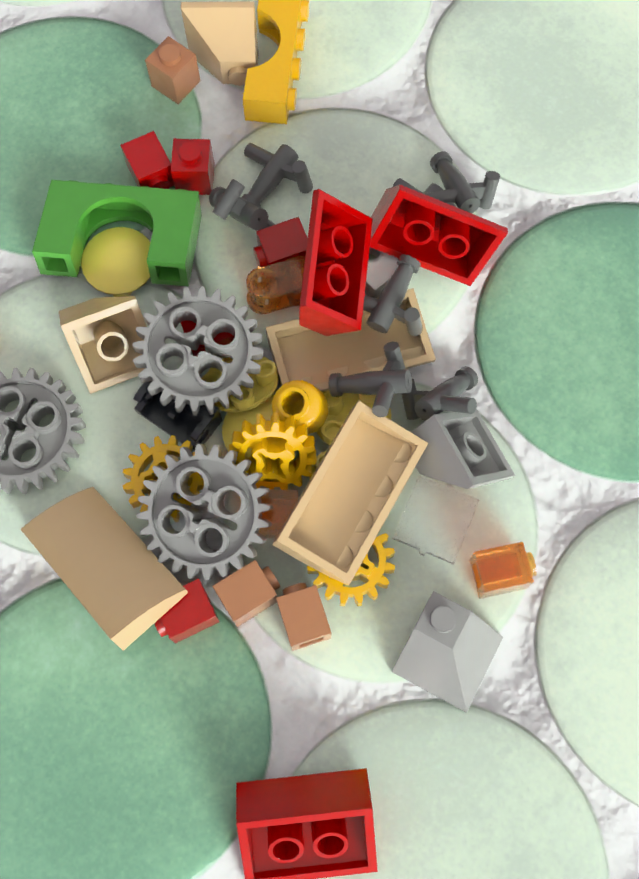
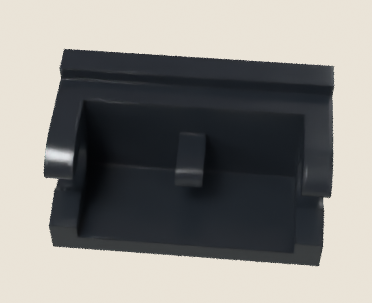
M152 381L144 382L133 398L138 402L134 408L135 411L170 436H176L177 441L183 444L186 440H189L193 446V452H195L197 444H205L223 421L220 410L215 405L214 414L211 415L206 405H200L197 416H193L189 404H186L184 409L178 413L175 409L174 399L166 406H163L160 402L162 391L151 396L147 388Z

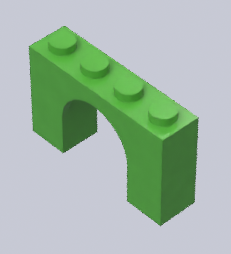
M51 180L32 250L40 274L78 277L83 251L89 237L106 224L117 221H131L145 226L152 232L147 257L151 283L189 287L202 217L199 192L185 189L175 190L151 188L148 186L114 185L111 183H87L74 180Z

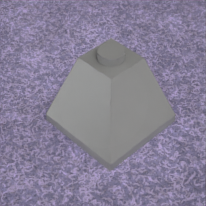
M477 409L473 414L458 412L434 414L411 432L428 443L415 466L421 475L465 489L509 480L515 476Z
M433 591L392 672L458 709L467 712L503 636L472 611Z

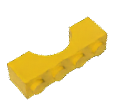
M258 0L259 33L272 39L279 48L267 62L247 69L242 99L244 116L246 121L287 124L289 110L295 111L297 88H292L293 80L299 81L301 58H297V51H304L305 29H301L302 22H308L309 0Z

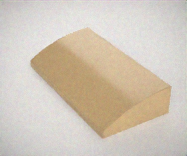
M414 288L407 290L400 308L405 311L411 307L418 309L423 326V331L418 336L410 335L406 324L395 318L387 333L378 332L367 325L366 322L371 313L364 310L361 330L337 335L324 336L300 326L299 319L266 327V337L273 361L277 367L281 386L292 380H304L316 386L321 392L329 390V377L332 373H341L342 376L368 371H382L387 363L384 345L389 342H398L406 369L435 362L436 358Z
M358 401L347 415L272 545L319 572L346 585H350L428 443L387 417L375 416L372 408Z
M94 487L87 488L63 499L20 529L107 636L123 651L188 593L163 563L158 562V558L154 553L147 549L144 542Z

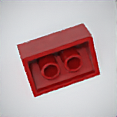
M397 185L386 189L371 216L373 221L370 248L399 258L402 254L409 255L420 262V267L471 286L508 234V228L403 185Z
M320 189L314 190L312 197L299 307V325L324 336H331L361 330L373 218Z
M367 768L236 783V825L245 879H318L378 872L373 807Z

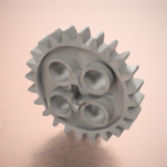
M200 286L197 296L193 297L189 289L184 287L183 299L179 300L172 292H169V305L165 306L155 301L154 304L158 314L156 316L150 313L143 314L144 320L149 327H136L137 335L144 340L134 342L132 345L135 352L143 354L133 359L136 368H146L138 374L141 382L152 381L147 388L151 396L162 391L160 402L163 406H166L174 399L175 409L178 413L184 409L186 404L191 406L193 416H197L200 405H206L210 415L214 414V403L220 402L226 410L229 409L228 397L230 395L240 401L243 399L241 385L253 388L254 381L248 373L260 374L261 366L252 361L263 359V349L254 347L262 343V334L251 333L257 328V320H245L248 315L247 306L235 310V296L232 295L225 302H222L220 289H217L210 298L206 297L204 286ZM190 320L196 323L195 329L191 332L181 333L176 330V327L182 321ZM221 332H229L235 337L227 345H219L213 339ZM170 338L175 340L178 344H166L165 340ZM199 345L205 346L206 352L200 351L198 357L192 355L191 349L197 350ZM171 356H179L184 360L183 364L175 370H167L163 367V363ZM230 357L233 359V361L231 363L223 362L221 358ZM208 368H216L222 372L221 377L215 382L202 380L201 374Z
M14 368L11 379H7L0 371L1 489L7 494L11 493L15 484L19 491L27 494L29 483L31 482L39 490H42L43 478L46 476L56 483L58 479L55 470L60 468L69 472L70 468L65 462L66 458H79L80 456L72 447L73 444H82L85 441L81 434L75 432L86 428V424L81 418H77L83 413V410L78 403H74L76 397L71 390L65 391L66 386L60 379L53 383V378L48 372H45L39 378L34 368L29 369L26 377H23L18 368ZM20 400L16 409L5 412V408L10 402ZM50 414L55 415L51 424L44 427L39 426L43 417ZM36 449V453L31 460L21 462L22 454L26 450ZM9 455L6 461H2L4 457Z
M197 444L195 456H193L188 447H181V460H178L174 455L167 454L165 456L168 465L167 469L161 466H153L152 468L158 477L157 481H143V484L151 490L150 495L138 497L140 502L148 505V510L138 513L137 518L148 520L149 523L148 526L140 531V535H153L154 540L149 543L147 549H162L158 559L159 563L173 559V573H177L184 566H187V576L192 579L197 576L201 568L205 580L213 578L216 567L220 575L224 577L230 574L229 562L238 570L245 566L242 554L250 558L257 556V552L251 544L253 542L259 544L266 542L267 539L258 531L259 528L272 526V522L262 518V512L273 509V505L261 503V497L270 492L269 488L257 489L255 484L263 476L262 473L257 472L250 475L247 473L251 465L250 460L245 459L236 464L237 451L230 450L222 458V446L214 445L208 455L205 444ZM194 472H198L204 479L203 490L198 495L193 494L189 490L187 483L190 475ZM230 490L238 493L241 498V507L235 514L230 513L224 506V497ZM178 493L195 505L209 503L207 510L210 513L235 522L238 526L237 529H231L216 518L211 517L201 520L203 513L200 510L174 500L173 494ZM176 509L180 510L186 519L185 527L181 532L173 529L170 524V516ZM210 528L217 529L222 535L223 543L218 551L211 549L206 543V534Z

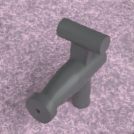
M253 143L247 144L244 155L265 167L260 172L249 193L243 194L241 198L261 207L260 203L279 185L283 178L297 182L302 193L312 191L313 184L304 161L298 160V154L290 146L282 144L276 153L273 154Z
M441 151L431 158L430 166L435 173H439L446 190L424 193L425 195L445 203H454L459 209L469 213H474L479 207L482 209L491 208L500 179L498 172L487 171L484 182L468 183L461 172L452 164V158L449 153Z
M234 179L231 180L226 189L216 187L209 195L210 205L214 207L212 212L224 220L230 215L235 220L256 231L276 225L268 219V212L265 209L240 197L245 186Z
M402 254L397 261L398 268L383 288L379 298L376 299L365 294L363 310L371 313L366 322L367 325L378 332L387 333L395 318L406 324L410 335L418 336L423 331L418 309L411 307L405 311L400 306L405 298L412 275L418 272L421 264L415 258Z
M389 342L384 345L387 363L382 371H368L342 376L341 373H332L329 377L331 396L341 397L343 393L376 395L372 407L373 414L377 417L387 416L394 394L410 393L412 389L411 372L405 368L398 342Z
M462 367L455 373L454 377L442 382L431 391H417L415 381L412 379L411 392L401 394L407 419L416 420L420 418L426 421L434 414H440L443 411L473 414L477 407L476 400L460 396L465 390H471L477 385V373L470 367Z

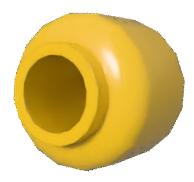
M292 380L284 383L276 391L272 399V412H278L280 421L285 422L290 415L294 416L295 427L306 424L308 434L318 431L328 417L329 405L326 396L316 386L304 380Z

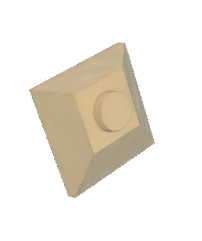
M254 1L181 2L188 49L196 54L197 62L222 84L245 85L247 69L258 66V39Z
M135 296L93 298L58 311L61 328L90 394L137 377L141 371L146 369L136 368L133 361L134 358L143 355L135 352L132 346L134 342L144 341L137 335L136 327H147Z

